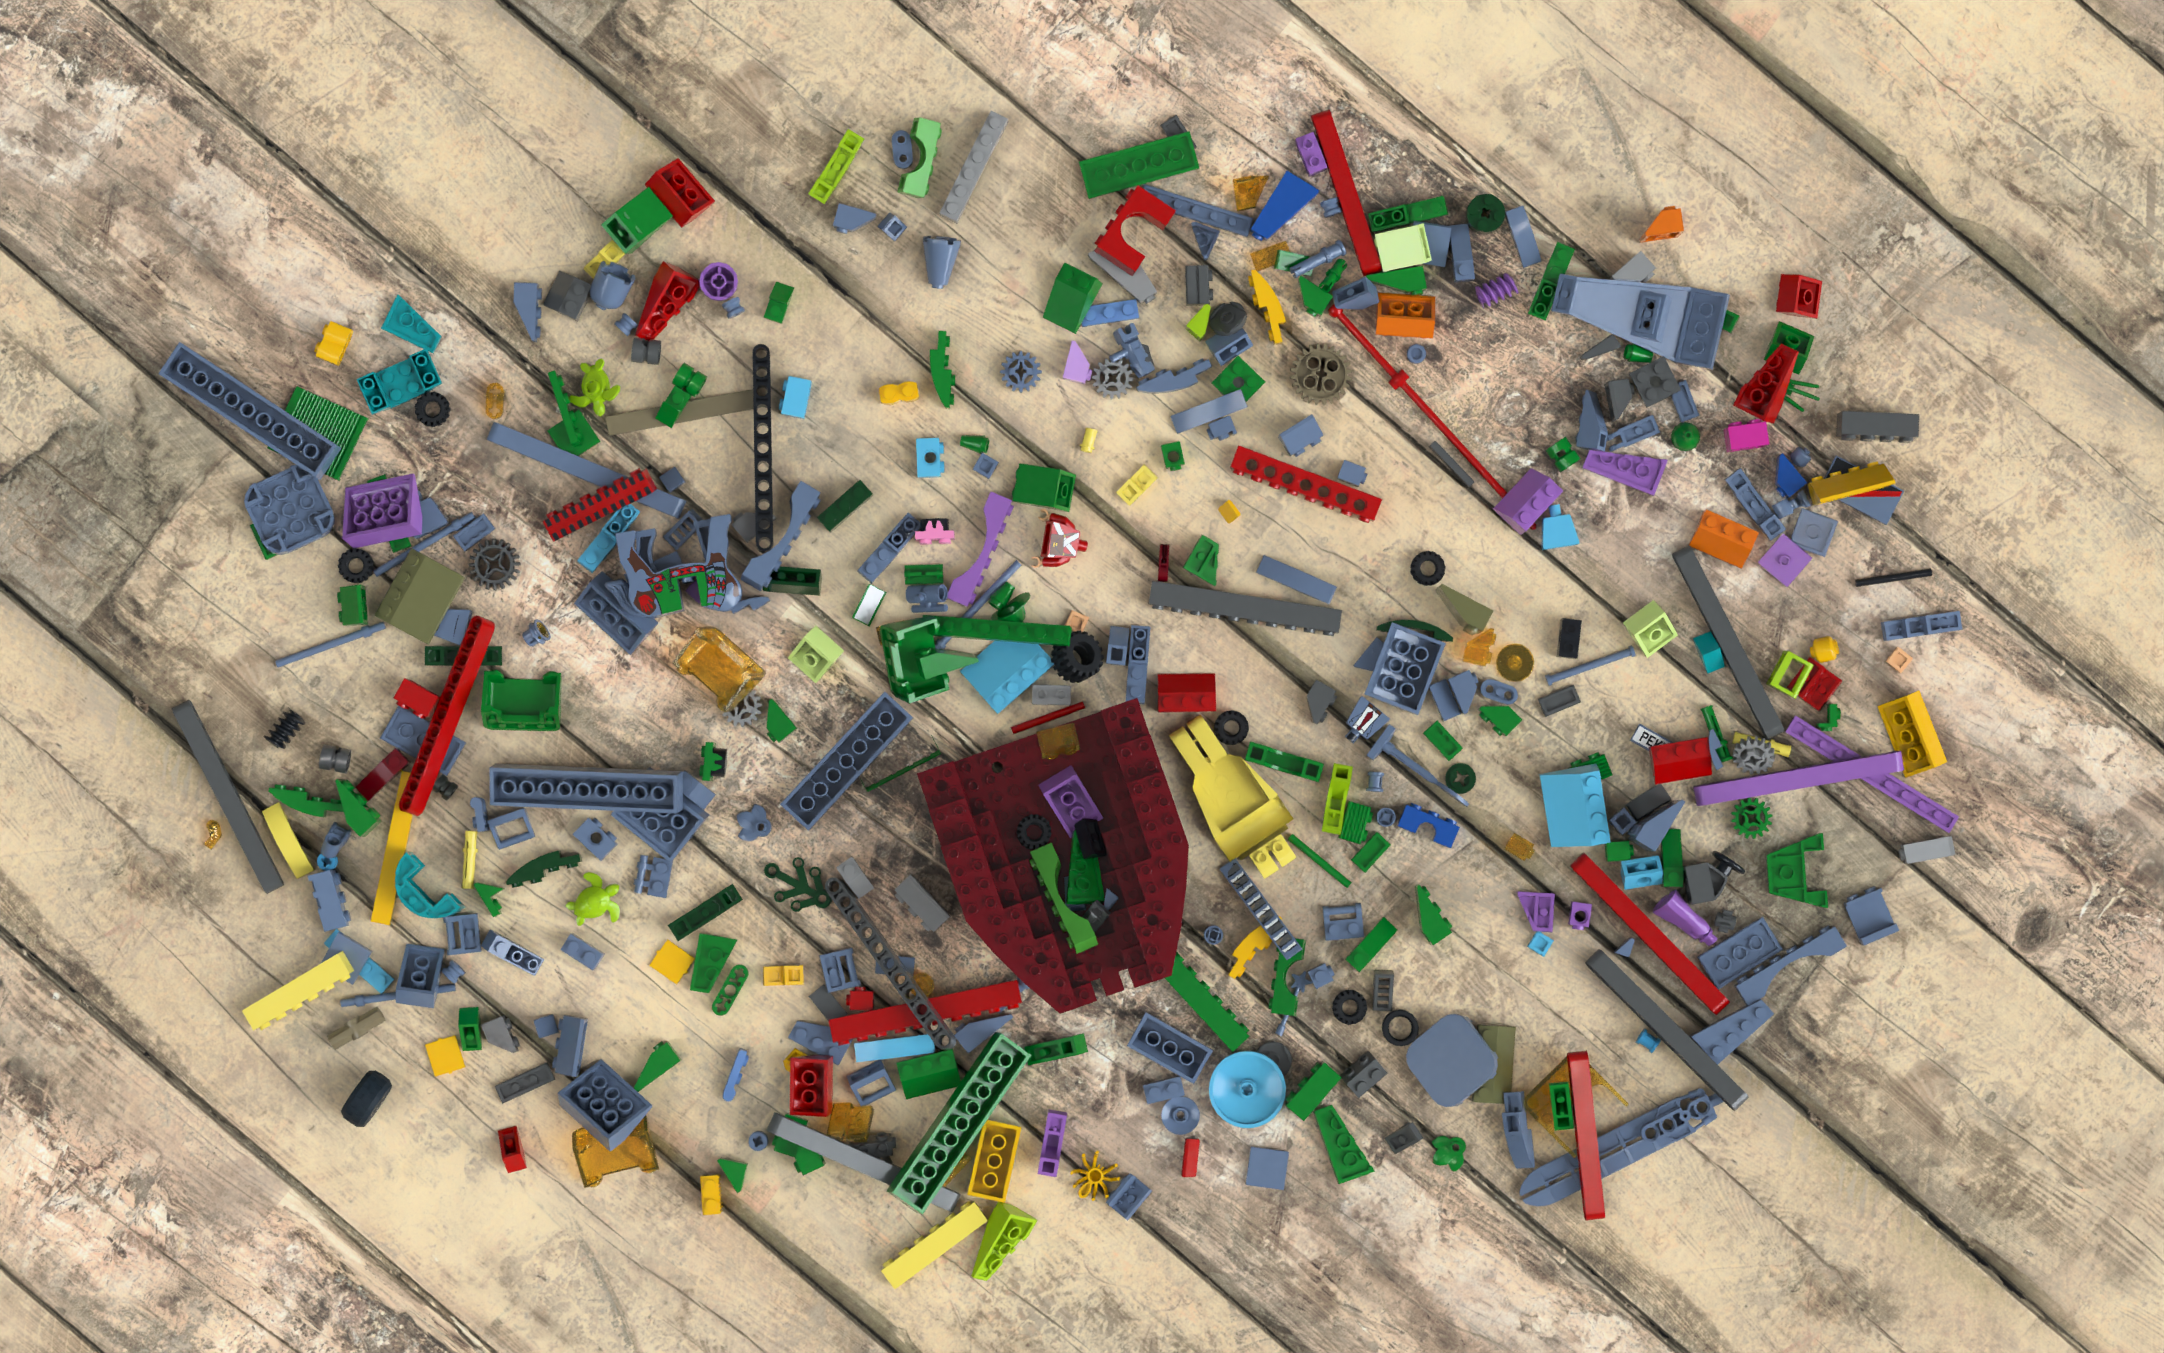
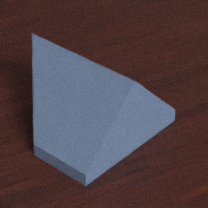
M1192 222L1191 226L1203 260H1208L1220 231L1198 222Z

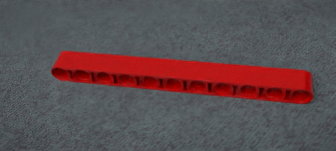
M476 615L468 625L401 796L399 808L405 813L419 816L425 809L494 633L495 624L489 619Z
M1584 852L1570 865L1583 881L1712 1013L1717 1016L1730 1003L1709 979Z

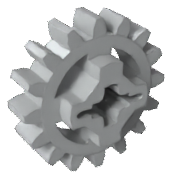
M1106 358L1104 365L1100 362L1098 363L1100 369L1094 368V372L1097 375L1092 376V379L1097 382L1093 384V387H1099L1097 393L1104 392L1103 398L1108 394L1111 400H1113L1114 395L1119 399L1120 393L1126 395L1127 391L1125 389L1132 388L1128 383L1133 381V378L1129 377L1133 372L1132 370L1127 371L1129 365L1123 366L1122 359L1118 363L1116 361L1112 363ZM1116 366L1119 368L1117 370H1110L1108 367ZM1101 372L1105 375V381L1102 384L1100 383ZM1110 374L1112 376L1117 375L1116 383L1113 381L1108 383ZM1123 374H1125L1126 377L1124 385L1120 381V377ZM1115 387L1117 391H1108L1106 389Z
M739 685L737 691L732 687V693L726 692L727 699H722L725 705L721 706V709L726 710L722 715L729 716L727 722L733 720L734 726H737L738 722L741 724V727L745 726V722L752 725V719L758 720L755 715L762 713L758 710V707H762L763 704L757 702L761 697L754 696L756 694L755 690L750 693V687L748 686L743 690L742 686ZM742 693L739 699L732 700L733 696ZM749 696L754 701V707L750 706L748 702ZM744 700V705L747 706L746 710L742 709L739 713L737 703H741ZM729 706L734 708L735 716L730 713ZM747 712L752 713L748 718L741 719L743 714Z
M1748 736L1747 741L1740 739V744H1735L1733 762L1737 763V768L1743 767L1744 773L1749 770L1750 775L1754 771L1759 775L1761 770L1767 772L1768 767H1772L1775 760V749L1771 748L1770 742L1765 743V738L1760 741L1758 736H1755L1754 739Z

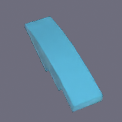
M928 1034L854 1043L856 1062L935 1053L934 1042Z

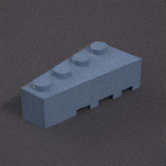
M1759 999L1751 1005H1746L1689 1035V1037L1718 1065L1773 1016L1774 1013Z

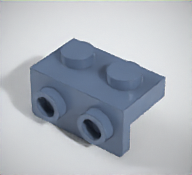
M1130 1173L1121 1180L1119 1187L1109 1194L1106 1203L1128 1221L1152 1190Z

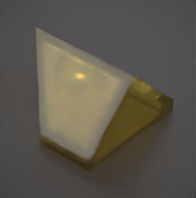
M1248 176L1232 180L1237 211L1256 208L1257 201L1269 176Z

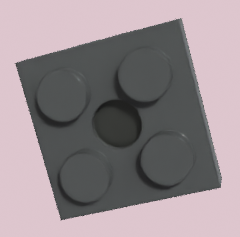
M1664 356L1629 373L1646 408L1681 391Z

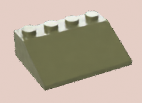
M411 548L374 616L429 645L465 577Z
M1444 584L1436 588V593L1460 626L1464 627V632L1472 636L1483 632L1493 613L1492 609Z

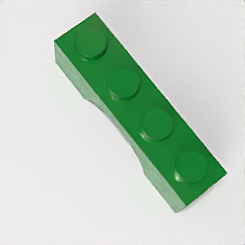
M1251 741L1244 759L1245 761L1315 782H1319L1324 766L1323 763Z
M1296 939L1302 950L1288 960L1285 959L1276 947L1279 957L1274 962V971L1277 972L1276 979L1273 978L1271 990H1274L1273 998L1270 997L1269 1009H1271L1273 1014L1296 1017L1299 997L1292 994L1288 989L1286 974L1291 965L1297 961L1304 960L1306 940Z

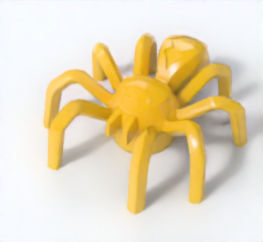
M1096 1151L1091 1168L1086 1161L1085 1154H1082L1083 1164L1088 1171L1074 1169L1070 1172L1071 1175L1074 1173L1086 1174L1085 1177L1073 1184V1188H1076L1081 1182L1088 1180L1080 1186L1078 1191L1079 1197L1086 1198L1094 1184L1091 1198L1094 1201L1099 1183L1104 1189L1105 1198H1108V1189L1102 1180L1109 1182L1119 1181L1120 1177L1109 1178L1104 1176L1116 1168L1118 1164L1115 1163L1102 1171L1104 1167L1100 1169V1164L1096 1167L1099 1151Z

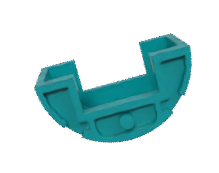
M406 852L402 856L395 872V888L399 899L411 912L425 918H443L452 916L466 907L453 893L450 895L447 893L436 904L412 880L425 865L413 852Z

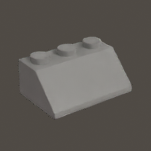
M912 874L895 889L897 893L894 896L901 903L906 902L910 906L907 910L915 918L919 916L923 920L921 925L928 932L930 930L936 931L951 917Z

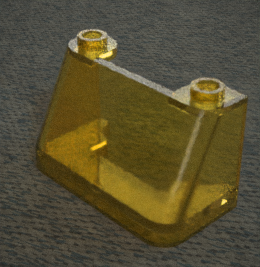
M712 626L697 627L673 661L680 674L694 675L718 697L716 699L717 707L724 712L732 711L766 675L762 667L724 633Z
M646 1115L626 1140L611 1152L584 1127L572 1133V1148L584 1188L598 1186L603 1180L604 1175L640 1167V1170L645 1173L659 1170V1163Z

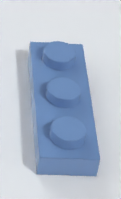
M1137 300L1093 305L1088 310L1082 322V327L1139 319Z

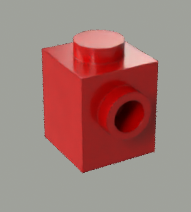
M855 987L854 990L850 991V994L846 995V1006H850V1010L872 1011L874 1007V991H866V987Z

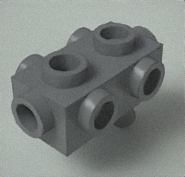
M880 1132L876 1135L859 1134L853 1136V1140H849V1145L893 1163L890 1156H893V1148H896V1138L891 1137V1133Z

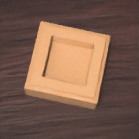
M1071 610L1065 626H1071L1073 632L1081 631L1082 633L1089 617Z
M1897 646L1885 662L1899 673H1902L1913 658Z

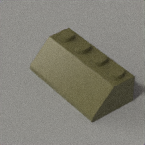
M1477 1024L1478 1033L1491 1050L1496 1052L1499 1059H1497V1074L1472 1094V1101L1504 1104L1503 1093L1511 1092L1516 1027Z

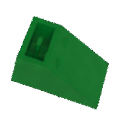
M648 187L612 214L601 225L625 254H631L668 222L673 215L651 188Z
M337 779L335 782L346 822L360 837H366L382 822L379 819L381 815L375 808H369L366 805L368 801L362 794H356L353 791L355 787L350 781Z
M1417 884L1415 885L1419 927L1430 945H1435L1452 933L1450 930L1452 925L1447 918L1441 917L1439 914L1441 909L1437 903L1430 901L1428 898L1430 893L1427 888Z

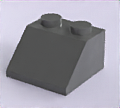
M559 271L543 305L578 322L590 297L591 284Z

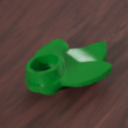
M1439 1136L1435 1138L1432 1144L1438 1150L1433 1156V1163L1439 1166L1448 1164L1453 1172L1460 1169L1464 1162L1465 1141L1460 1137L1448 1138L1446 1136ZM1458 1144L1460 1148L1456 1150L1453 1148V1145Z

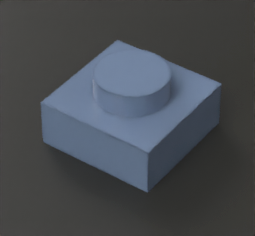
M982 453L973 470L990 479L999 462Z

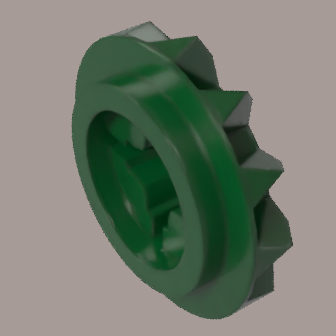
M1454 764L1446 772V785L1457 794L1467 793L1475 785V772L1467 764ZM1456 771H1458L1460 775L1468 774V776L1463 780L1464 787L1460 782L1453 783V781L1457 778Z

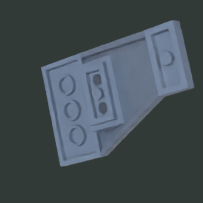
M1560 274L1551 311L1574 316L1655 354L1664 356L1675 363L1713 370L1730 295L1693 287ZM1651 303H1654L1653 309L1649 308ZM1646 322H1650V326L1648 328H1645Z

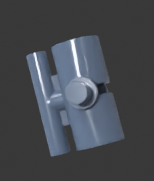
M944 584L910 585L907 587L906 599L908 603H920V605L912 606L911 610L913 613L946 612L948 610L947 604H937L938 602H945L947 599L948 591Z

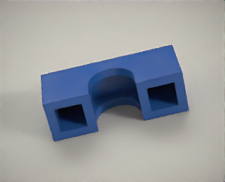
M1411 803L1410 806L1405 805L1397 824L1398 827L1416 833L1420 824L1428 822L1435 829L1432 841L1448 848L1452 847L1460 828L1456 826V821L1446 818L1444 821L1438 818L1439 814L1430 810L1428 813L1421 811V806Z

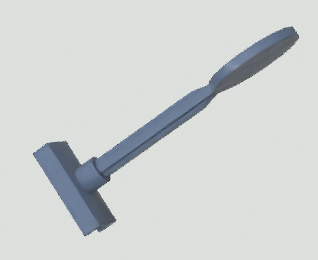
M1389 724L1368 752L1367 757L1374 761L1382 751L1388 755L1391 754L1424 779L1436 784L1448 795L1468 807L1469 803L1439 782L1434 775L1395 748V745L1390 740L1396 728Z

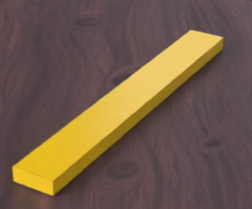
M405 771L401 773L371 922L385 925L391 924L397 895L395 872L400 859L406 852L413 815L405 813L399 808L401 796L410 776V772Z

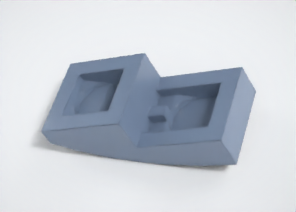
M754 597L742 600L731 612L736 614L749 605L755 611L770 602V599L768 597Z
M1714 729L1709 732V749L1715 769L1718 770L1724 766L1715 749L1722 745Z

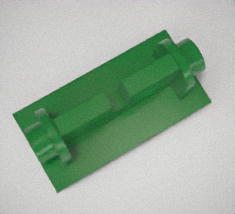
M943 564L905 565V585L943 584Z

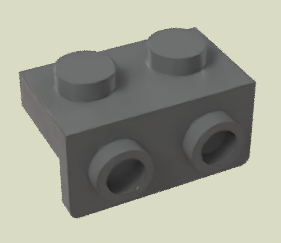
M1367 1051L1350 1067H1347L1340 1076L1355 1095L1360 1098L1388 1073L1375 1057Z

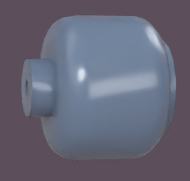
M1797 447L1790 454L1791 461L1798 467H1805L1811 460L1810 451L1806 447L1804 449Z

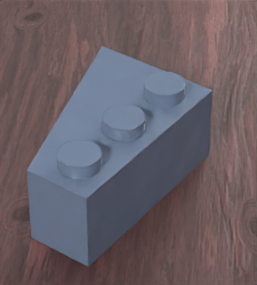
M328 870L309 875L308 880L312 881L314 889L312 893L317 900L318 913L324 932L349 926L351 917L349 910H345L344 903H346L344 891H340L339 884H342L340 874L336 873L335 870Z

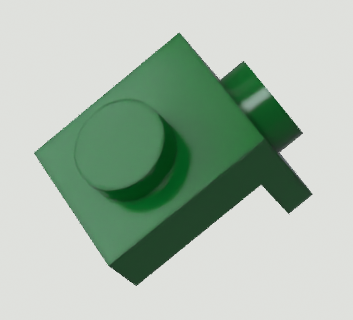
M1827 704V723H1817L1816 728H1821V731H1832V727H1838L1837 720L1841 718V710L1837 708V704Z

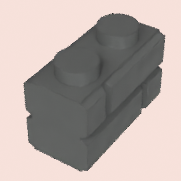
M1208 265L1185 266L1186 306L1210 304V300H1213V289H1209V281H1213L1212 270H1209Z

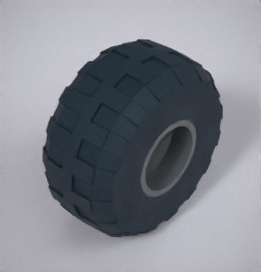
M369 1070L341 1110L343 1118L356 1127H365L392 1088L390 1080L376 1070Z

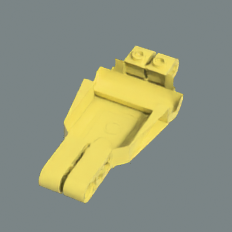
M1200 714L1186 723L1196 738L1195 740H1192L1183 726L1168 736L1195 775L1193 792L1213 838L1227 859L1231 862L1238 857L1241 861L1249 855L1263 878L1266 879L1279 870L1268 852L1271 851L1282 867L1297 858L1281 835V833L1288 829L1286 824L1292 821L1293 817L1284 806L1278 794L1241 756L1226 753ZM1197 741L1208 757L1204 758L1195 744Z

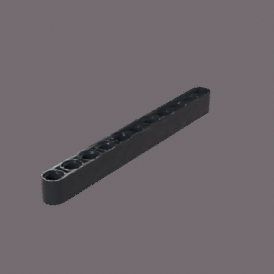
M758 344L753 349L756 547L759 552L766 553L773 548L771 374L769 348L764 344ZM759 350H764L767 355L764 358H758L756 353ZM759 369H764L767 371V374L764 377H759L756 372ZM759 388H765L767 390V394L765 396H759L757 394V390ZM759 407H765L768 412L765 415H760L757 413ZM766 426L768 428L767 433H758V427ZM762 444L768 446V451L765 453L758 451V447ZM764 463L769 466V469L766 472H761L758 470V466ZM760 483H767L769 485L768 490H759L758 486ZM766 501L769 503V508L761 510L758 507L759 504ZM766 520L770 523V526L767 529H761L759 523ZM763 539L770 542L769 547H760V541Z

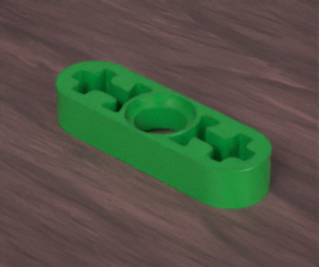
M744 965L734 966L712 1004V1010L716 1015L723 1016L727 1014L749 975L748 969ZM742 968L745 976L738 979L737 982H741L740 986H738L735 982L729 980L731 977L734 980L737 976L735 970ZM727 985L735 986L736 992L733 996L725 993ZM722 994L725 998L731 999V1002L726 1001L724 1004L726 1010L718 1012L716 1004L722 1003L723 998H720Z

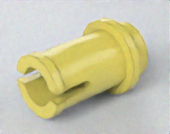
M1085 428L1083 442L1080 444L1081 451L1092 453V450L1095 449L1093 445L1097 430Z

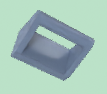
M526 808L488 820L490 830L499 850L535 837ZM523 817L528 832L500 841L496 827Z
M878 1060L846 1076L861 1107L896 1091L882 1060ZM884 1076L889 1086L862 1099L857 1089Z

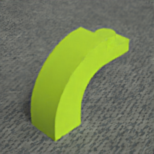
M1336 763L1333 765L1323 815L1322 832L1341 834L1346 799L1352 776V766Z

